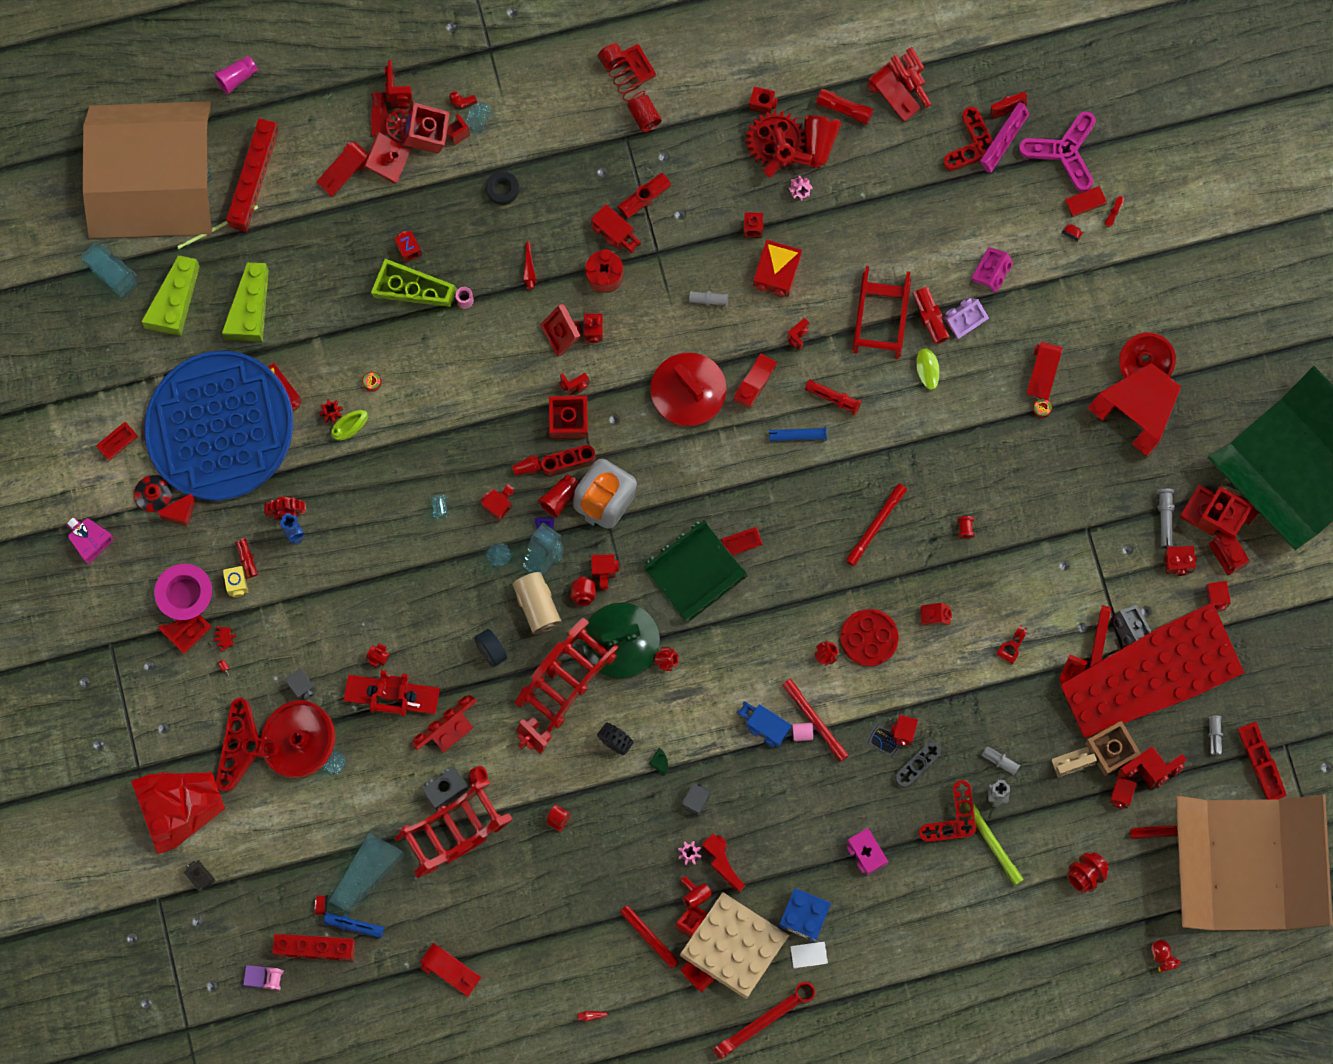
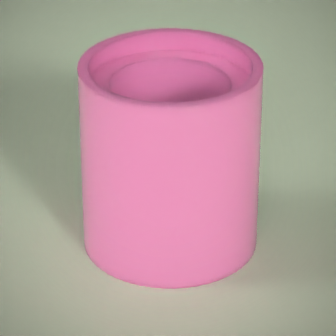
M460 287L455 294L457 304L463 309L470 308L474 302L472 291L468 287ZM462 295H468L469 299L466 301L460 300V297Z
M812 723L793 724V741L813 740Z

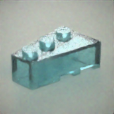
M96 241L80 258L90 270L123 299L139 284L136 279L137 274L131 268L124 265L118 256L112 255L110 249L105 244L100 245Z
M542 523L530 539L528 550L531 552L530 555L526 554L525 559L527 560L523 563L522 567L530 573L541 572L542 576H544L555 561L559 562L564 555L562 536L545 523Z

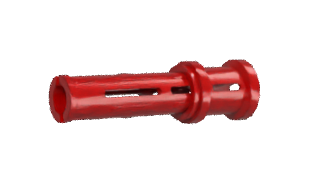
M811 379L808 380L804 389L835 403L839 409L843 408L852 412L854 416L857 414L862 403L860 399L855 400L849 397L847 393H838Z

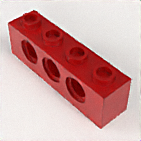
M274 934L272 954L275 957L354 962L356 942L351 938Z

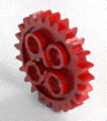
M774 110L773 115H770L767 111L765 118L760 114V121L754 119V125H749L750 131L746 133V136L749 137L746 139V144H749L747 151H751L750 157L756 156V163L760 160L762 161L761 167L769 164L773 159L772 155L774 153L769 154L765 150L776 147L770 126H773L774 129L785 127L787 130L783 134L786 143H790L796 152L803 153L802 149L806 147V144L803 143L806 142L805 136H803L805 129H801L802 123L796 124L797 118L790 119V113L785 117L783 111H781L780 115H777L776 110ZM767 132L769 135L767 137H763L760 135V133ZM787 151L782 152V158L786 159L789 154H786Z

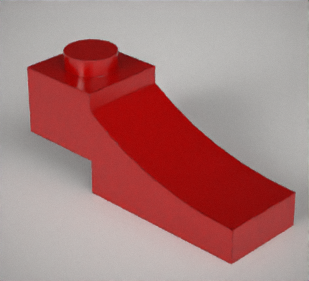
M760 353L755 364L734 395V401L751 409L775 369L777 361Z
M712 833L702 844V848L715 859L711 863V867L738 893H741L745 888V884L738 878L728 862L725 853L727 850L725 844L727 842L720 835L715 836Z

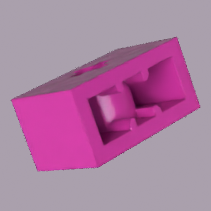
M869 828L848 839V846L846 848L851 856L855 855L858 862L856 865L861 873L865 872L869 876L888 864L887 858ZM863 849L870 851L869 857L866 855L862 856Z

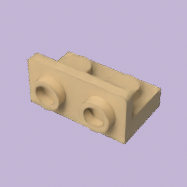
M1088 747L1052 759V764L1058 778L1093 766L1097 762L1095 754H1091Z

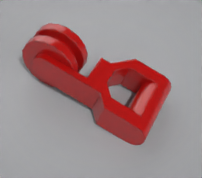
M1020 625L1013 637L1014 639L1019 637V644L1012 640L1009 643H1003L996 655L1014 664L1019 655L1018 648L1027 634V628L1025 627L1023 630L1022 625ZM1005 646H1012L1015 649V654L1011 655L1004 651Z

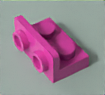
M988 247L971 279L973 282L990 287L992 292L996 293L999 287L1002 286L1006 274L1011 270L1013 261L1008 253Z

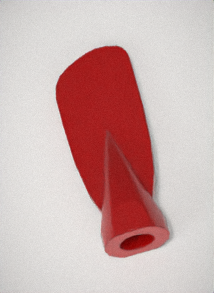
M374 92L371 94L373 100L371 110L373 138H375L377 133L387 135L385 121L388 117L387 107L384 102L385 93Z

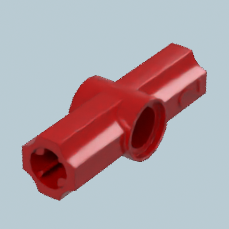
M660 173L647 184L639 186L634 194L618 205L621 214L629 219L643 207L651 205L656 197L671 187L669 179L665 174ZM646 193L649 197L641 198L640 195Z

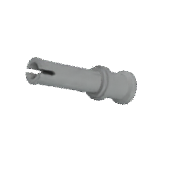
M1158 489L1159 505L1157 509L1161 515L1160 546L1162 548H1165V546L1173 547L1172 512L1175 509L1173 505L1174 489Z

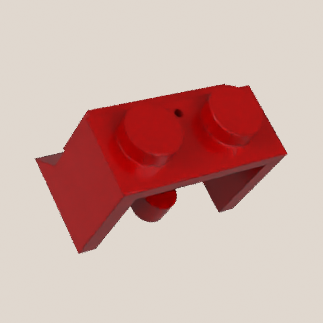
M1221 532L1208 543L1227 576L1246 567L1250 561L1236 537L1232 538Z

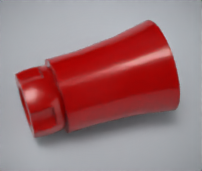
M567 474L550 491L538 499L539 505L549 515L558 518L564 507L574 496V491L579 484L578 481Z

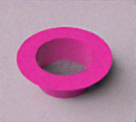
M177 564L168 568L160 575L155 585L154 596L157 606L165 615L177 620H187L198 616L207 608L212 597V585L207 574L199 567L191 564Z

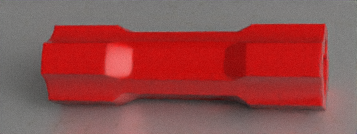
M821 89L816 101V105L832 109L868 125L874 110L865 105L856 104L839 97L825 89Z

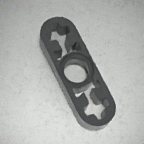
M935 742L927 743L897 773V785L901 788L910 787L940 757V746ZM928 748H936V755L932 754L926 760L924 757L929 752ZM915 760H921L924 763L922 770L914 769L913 762ZM909 767L911 772L916 774V776L914 777L913 774H911L908 777L909 782L907 783L906 781H904L902 783L900 781V775L906 776L909 773V770L907 769Z

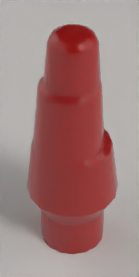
M601 1011L577 1013V1020L585 1022L607 1017V1012Z

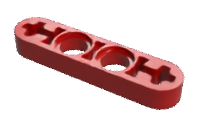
M1101 605L1089 668L1102 660L1111 607Z

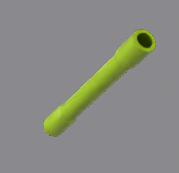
M967 803L961 804L965 812L968 814L970 811V805ZM974 804L976 827L1001 863L1014 886L1018 885L1024 880L1015 865L1012 864Z

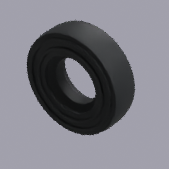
M506 171L492 174L486 182L487 196L498 205L510 204L519 194L517 178ZM499 182L509 184L510 190L506 194L496 192L495 187Z

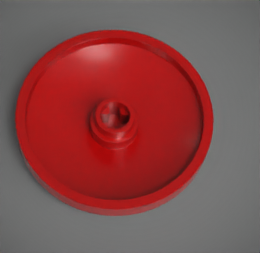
M303 700L291 701L280 706L268 718L261 736L263 739H270L276 742L279 746V752L274 758L264 759L270 768L285 777L304 778L316 773L330 758L335 744V729L328 713L320 706ZM268 744L265 747L266 754H270L273 751V744Z

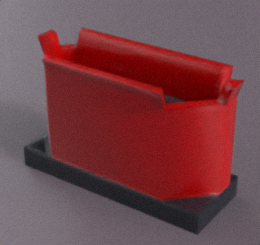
M1067 223L1062 234L1078 242L1084 232H1081V229L1075 225H1068Z
M316 895L315 914L326 915L328 895Z

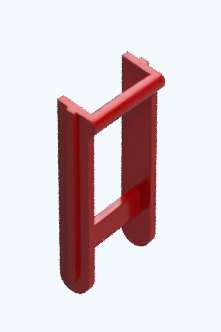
M866 266L865 272L862 275L852 350H854V354L858 353V346L896 351L895 359L899 360L902 354L911 286L910 271H907L905 287L867 282L869 266ZM866 294L903 299L897 343L860 339Z

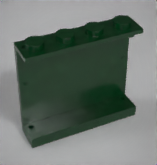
M705 520L694 523L691 526L692 530L688 533L680 534L676 538L675 543L663 547L661 553L657 557L652 556L649 558L644 566L647 573L686 623H689L748 577L746 571L737 563Z

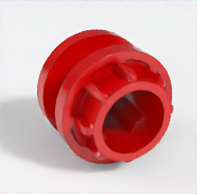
M1085 852L1079 857L1080 863L1073 862L1069 865L1067 878L1077 891L1086 893L1087 891L1093 892L1097 888V882L1103 883L1108 878L1109 866L1100 854Z

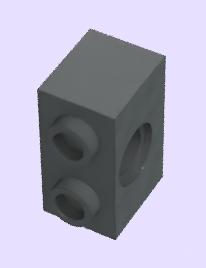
M455 767L445 769L440 773L441 776L436 780L430 779L424 784L425 787L422 788L435 810L447 805L469 790ZM443 783L450 785L446 792L439 790L440 785Z

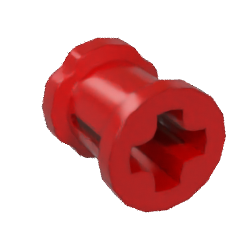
M958 517V538H974L975 533H973L972 528L974 517Z

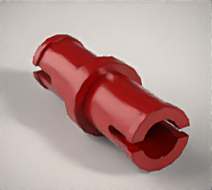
M240 539V542L239 540L235 541L240 555L239 561L243 564L246 578H252L253 575L257 576L258 572L253 561L254 555L250 552L247 539Z

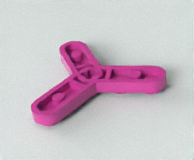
M1082 112L1077 116L1062 140L1027 138L1020 143L1019 152L1025 158L1060 160L1074 187L1080 192L1090 190L1093 178L1082 160L1078 149L1093 129L1095 117L1090 112ZM1069 144H1071L1069 149L1070 153L1067 152L1066 154H1063L1062 148L1065 149L1066 147H1068Z

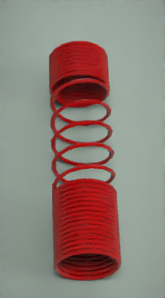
M612 43L605 46L599 51L597 56L604 68L610 70L609 76L614 78V85L619 86L618 92L624 93L622 99L628 101L627 107L642 132L656 128L661 123L662 118L649 96L644 95L646 91L638 92L630 100L624 99L626 93L636 90L640 87L641 83L632 85L625 92L619 90L621 85L633 81L636 75L629 76L621 84L615 83L617 77L627 74L631 71L632 67L623 69L616 76L610 75L611 70L619 68L627 62L619 45Z

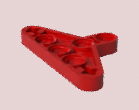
M243 698L234 699L230 707L216 779L217 787L224 792H230L236 787L256 757L274 758L279 752V746L276 742L270 739L259 738L251 706ZM241 704L244 705V708H241L240 710L237 709V707L241 706ZM240 721L241 728L238 731H234L233 724ZM237 740V747L234 750H230V742ZM250 742H255V749L252 752H248L247 745ZM268 744H273V751L270 754H266L265 747ZM233 759V767L227 769L225 766L226 761ZM224 772L233 773V776L229 774L226 775L224 774ZM223 781H230L229 784H226L225 786L222 784Z

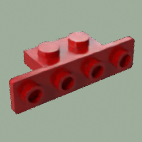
M471 695L462 697L453 709L446 710L442 718L438 721H433L425 732L417 734L413 738V742L410 743L411 746L419 750L432 739L444 753L473 729L462 713L476 703L477 700Z

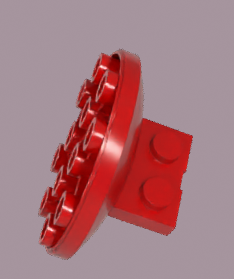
M697 353L676 354L661 363L655 371L651 381L652 402L658 413L675 425L692 427L704 424L719 413L725 402V377L718 365L706 356Z

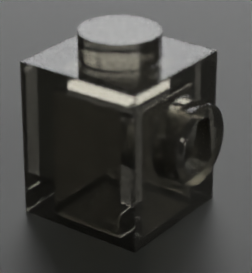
M200 860L197 862L192 861L186 866L184 874L200 893L216 881Z

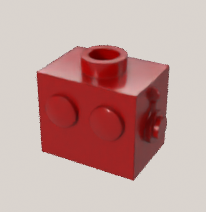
M1194 546L1166 548L1164 552L1165 557H1163V562L1166 564V574L1185 576L1187 573L1195 571L1197 556L1194 552Z

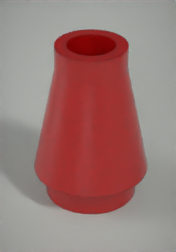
M530 455L519 463L512 465L516 476L538 473V470L542 469L537 455Z

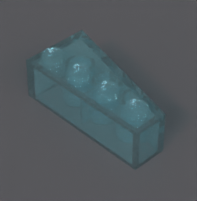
M368 833L329 902L349 914L393 866L405 856L404 852Z

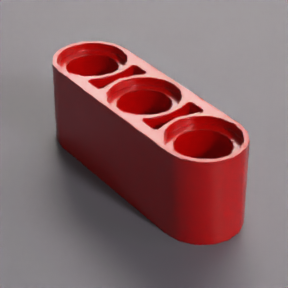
M582 445L547 455L541 462L542 471L546 476L553 477L591 466L596 460L595 450L591 445ZM585 452L592 454L589 459L582 457ZM570 457L574 461L571 464L564 463L565 458ZM548 463L555 464L553 469H547L545 466Z

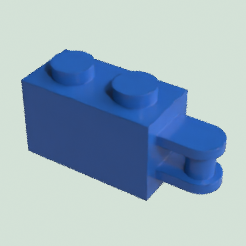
M743 701L742 708L737 710L736 713L747 721V731L756 737L759 735L764 738V742L767 745L779 748L790 732L792 725L760 704L755 708ZM749 710L753 712L751 717L746 715Z

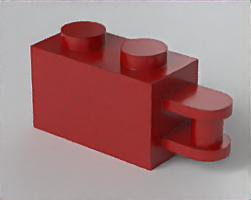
M607 204L591 218V229L597 235L601 234L605 237V241L609 246H615L618 250L623 246L627 251L633 253V249L641 245V242L634 236L633 227Z

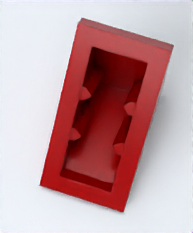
M191 493L159 510L158 513L162 520L188 526L196 501Z
M699 907L687 909L676 923V930L691 939L708 913Z

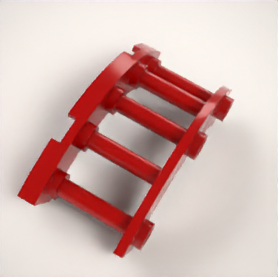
M584 618L567 633L569 636L562 643L559 641L530 677L533 680L529 686H524L515 701V704L520 708L525 703H530L552 722L547 729L548 732H551L555 727L558 729L564 723L565 719L563 717L579 695L582 696L587 691L589 682L607 663L610 665L617 657L615 655L618 649L617 645L608 651L587 634L585 629L589 622ZM577 639H582L603 656L595 666L572 648V644ZM563 654H569L589 671L581 682H578L558 665L559 662L557 661ZM549 671H554L575 688L567 700L545 682L544 677ZM541 688L562 706L557 714H554L535 698L534 692L536 689Z
M489 780L483 783L478 781L470 786L471 790L449 806L444 805L436 810L437 813L413 826L406 825L399 830V834L394 838L395 842L405 838L420 862L419 867L414 871L417 879L437 870L438 865L444 862L449 864L488 840L486 837L493 831L495 833L499 832L513 820L509 813L503 816L497 814L483 790L491 784ZM476 795L491 817V823L486 827L482 826L468 803ZM461 806L476 830L475 835L469 839L463 838L450 816V813ZM442 818L457 841V846L449 851L447 849L444 850L430 826ZM422 829L438 853L437 857L431 860L425 857L412 835Z

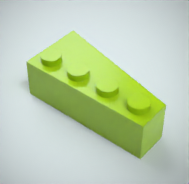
M178 255L142 320L145 329L182 336L200 268L197 259Z
M385 259L371 294L374 298L450 307L457 288L453 284Z
M247 263L222 332L225 340L263 341L269 274L266 263Z

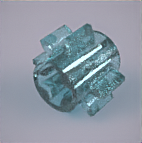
M500 542L499 545L494 544L489 547L487 557L492 565L499 567V565L504 566L510 561L511 553L507 549L508 545Z
M333 750L330 758L323 766V770L327 769L330 774L340 773L342 768L346 767L345 755H340L338 750Z

